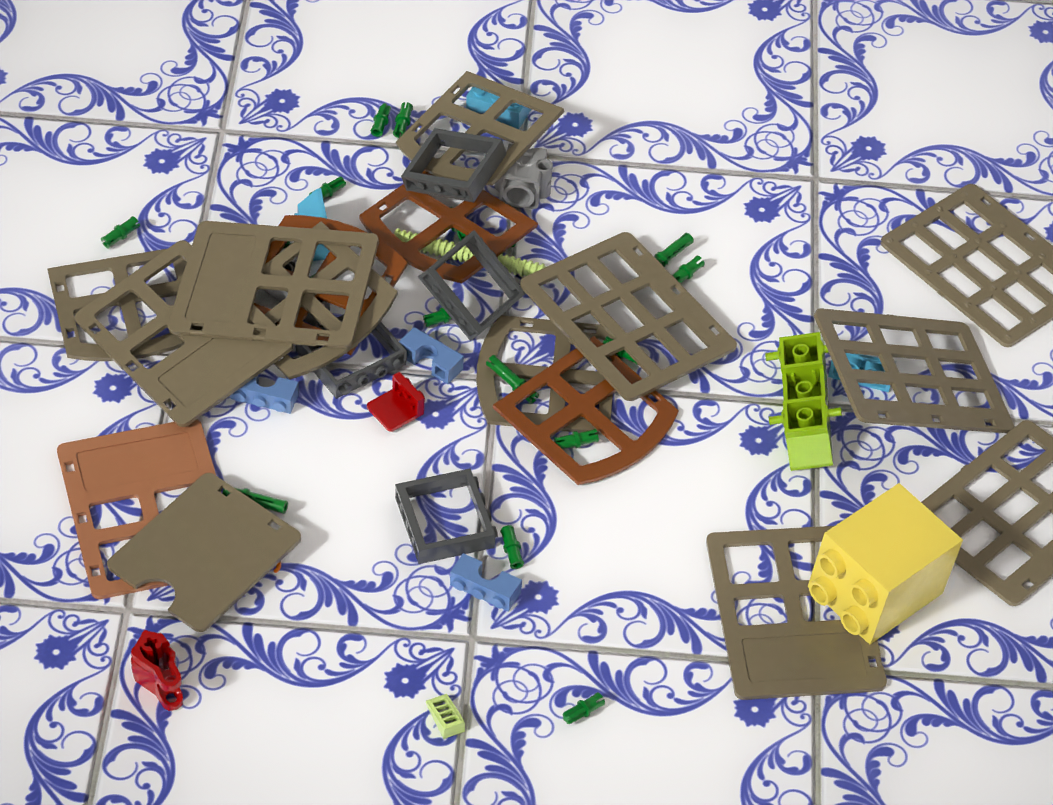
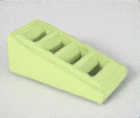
M447 694L426 700V705L443 739L465 732V722ZM445 702V704H442V705H439V706H436V707L434 706V705H436V704ZM448 708V710L438 712L439 710ZM451 714V716L442 718V716ZM454 720V722H451V723H448V724L445 723V722Z

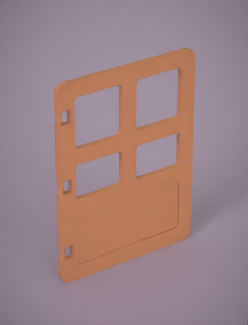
M197 419L186 427H180L175 422L60 444L57 447V455L91 595L95 599H105L169 586L167 583L155 581L143 584L135 589L122 579L108 581L99 546L131 539L159 514L154 497L156 493L190 487L205 473L216 475L201 422ZM73 464L75 471L67 472L66 465ZM130 498L139 499L144 518L142 521L98 530L94 528L89 510L91 506ZM86 515L87 522L80 523L79 516ZM99 568L100 575L93 576L91 569Z

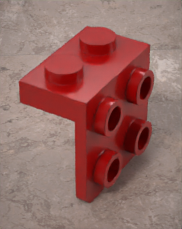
M398 372L392 375V389L368 402L367 410L387 431L393 432L424 414L425 397L420 390H417L412 385L409 378H405Z

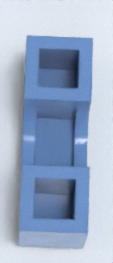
M415 327L399 341L407 351V361L415 365L422 359H432L431 375L446 384H449L463 370V355Z
M257 375L231 394L230 399L291 414L299 396V386L297 381L278 377L274 385L262 387L259 385Z
M463 553L450 572V585L459 591L473 595L479 600L491 603L496 608H502L509 612L521 594L522 579L502 571L496 579L486 580L481 577L483 562Z

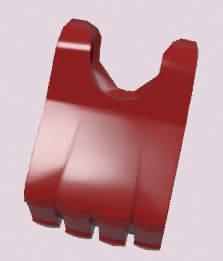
M144 630L131 650V668L134 680L156 695L164 709L168 711L177 710L183 705V694L180 690L182 680L176 665V652L170 647L169 641L162 633ZM173 693L177 700L169 702L166 700V696Z

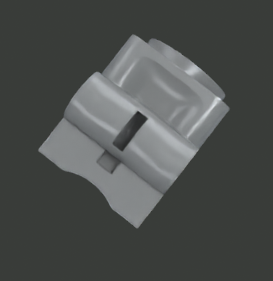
M509 143L507 150H508L513 144H510V143ZM528 149L495 183L494 186L500 192L499 199L517 208L536 209L540 199L550 196L553 163L547 159V149Z

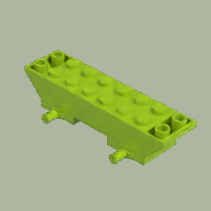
M820 332L779 337L778 350L765 353L766 361L779 359L781 364L783 410L781 415L769 416V424H783L791 471L833 466L830 417L842 416L841 407L829 409L825 353L829 352L826 345H824Z

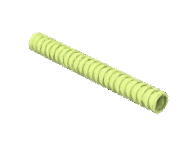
M397 228L394 235L402 242H408L418 233L413 234L412 231L407 233L406 230L401 231ZM439 238L424 247L422 251L423 253L429 252L430 255L435 253V256L441 255L442 257L456 244L453 241L449 243L448 240L443 241ZM465 245L451 258L455 261L459 259V262H466L474 255ZM503 254L497 257L502 265L509 270L510 274L513 272L514 275L519 274L521 277L523 275L528 276L546 267L544 263L539 265V262L533 263L531 260L527 262V259L521 260L519 257L515 259L514 256L510 258L509 255L503 256Z

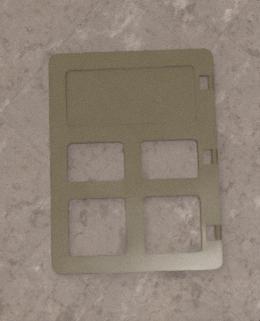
M203 221L198 225L168 322L169 332L175 335H200L211 338L260 340L272 343L348 348L353 344L379 244L378 236L374 233ZM272 241L302 243L292 276L262 274ZM330 244L362 247L354 279L343 281L309 278L317 245ZM259 289L288 291L279 325L270 326L248 323ZM305 293L349 296L341 329L331 331L296 328L295 324L303 295ZM193 326H202L203 329H202V330H192V327H193ZM255 331H264V332H266V333H265V336H264V335H254V334H255ZM318 336L329 337L328 341L317 340Z
M185 240L176 242L83 307L74 316L76 323L180 427L189 426L293 349V344L211 338L200 335H177L184 342V345L150 369L145 368L131 354L162 330L168 328V322L174 305H168L146 284V281L179 258H183L187 262L192 245ZM129 293H134L157 316L124 340L119 341L96 319V316ZM253 305L249 324L276 326ZM95 326L101 330L97 334L91 330ZM255 331V334H254V335H264V336H265V333H266V332H264V331ZM132 363L138 367L134 371L128 367ZM170 401L176 405L171 410L166 406Z
M834 526L713 532L708 534L706 546L734 694L737 698L752 700L879 692L886 688L887 679L884 666L882 665L878 640L869 644L859 634L853 635L844 628L841 620L807 622L803 617L799 597L811 596L808 588L809 580H797L795 578L788 544L822 542L824 533ZM770 545L772 547L778 582L732 584L730 582L723 548ZM781 598L783 600L787 623L744 626L738 624L734 605L735 600ZM869 659H875L877 667H870Z

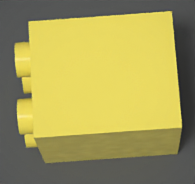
M898 483L824 533L808 584L810 594L818 604L828 605L840 617L844 628L853 635L859 634L865 641L872 644L943 594L963 539Z

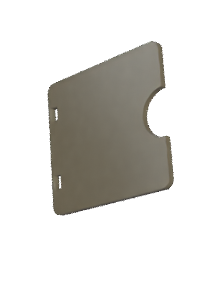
M205 473L112 555L107 561L109 571L135 589L143 584L155 581L170 585L175 591V598L172 605L168 608V612L194 631L204 632L301 542V533L215 474ZM223 488L230 492L227 497L220 493ZM272 522H275L281 527L275 530L270 525Z

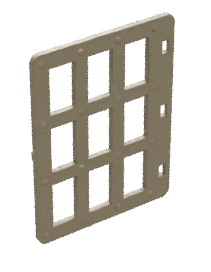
M975 184L965 185L881 238L880 244L884 249L1004 347L1014 346L1053 320V294L1028 275L1041 266L1053 275V246ZM985 199L990 205H986L982 200ZM965 204L989 223L991 227L977 234L953 215L951 211ZM940 219L967 242L953 250L926 227ZM915 234L942 258L928 266L902 245L901 242ZM1026 234H1029L1031 237L1034 238V240L1031 241L1028 237H1026ZM1004 235L1031 258L1017 266L989 243ZM978 250L1006 274L992 282L964 258ZM954 266L981 290L967 298L939 274ZM1018 282L1046 306L1032 315L1003 290ZM993 298L1021 322L1007 331L981 310L979 306Z
M629 232L617 234L525 276L520 282V287L626 401H634L734 352L737 347L735 339ZM639 249L642 255L639 256L634 250ZM616 252L639 277L622 284L599 259ZM587 265L610 290L593 298L570 272ZM558 279L581 304L563 311L540 286ZM649 286L673 312L656 319L638 301L633 293ZM676 288L680 294L677 295L672 289ZM620 300L644 326L626 333L603 307ZM591 314L614 340L597 348L573 321ZM683 321L707 348L690 355L666 329ZM714 327L719 334L715 335L711 329ZM654 335L678 362L661 370L637 343ZM625 350L647 373L648 377L631 384L607 357Z
M818 308L815 311V321L855 416L859 421L873 424L1008 433L1015 427L969 326L965 323ZM833 324L866 327L872 342L840 340ZM881 329L911 331L919 347L887 344ZM927 333L958 336L964 351L933 348ZM846 353L879 356L885 372L852 369ZM893 357L925 360L932 376L899 373ZM939 361L971 364L977 379L946 377ZM858 383L891 385L898 401L865 399ZM906 386L938 389L945 405L914 403L909 396ZM952 390L984 393L990 408L959 406ZM879 414L885 415L886 418H880ZM932 418L939 419L940 422H933ZM985 422L991 423L992 426H986Z
M1029 420L1019 423L971 463L963 466L961 471L921 502L932 513H935L952 498L969 509L971 512L950 528L960 538L982 520L1001 534L974 557L960 547L955 563L1010 606L1020 605L1053 577V540L1041 548L1024 535L1025 532L1051 512L1053 514V492L1048 494L1031 481L1053 463V437ZM1026 438H1029L1046 451L1019 472L1002 458ZM991 467L1009 481L985 501L981 502L964 488ZM1022 490L1038 502V504L1011 525L994 511L1015 493ZM1013 543L1031 558L1003 580L988 569L986 565ZM1030 581L1034 585L1027 590L1023 585Z

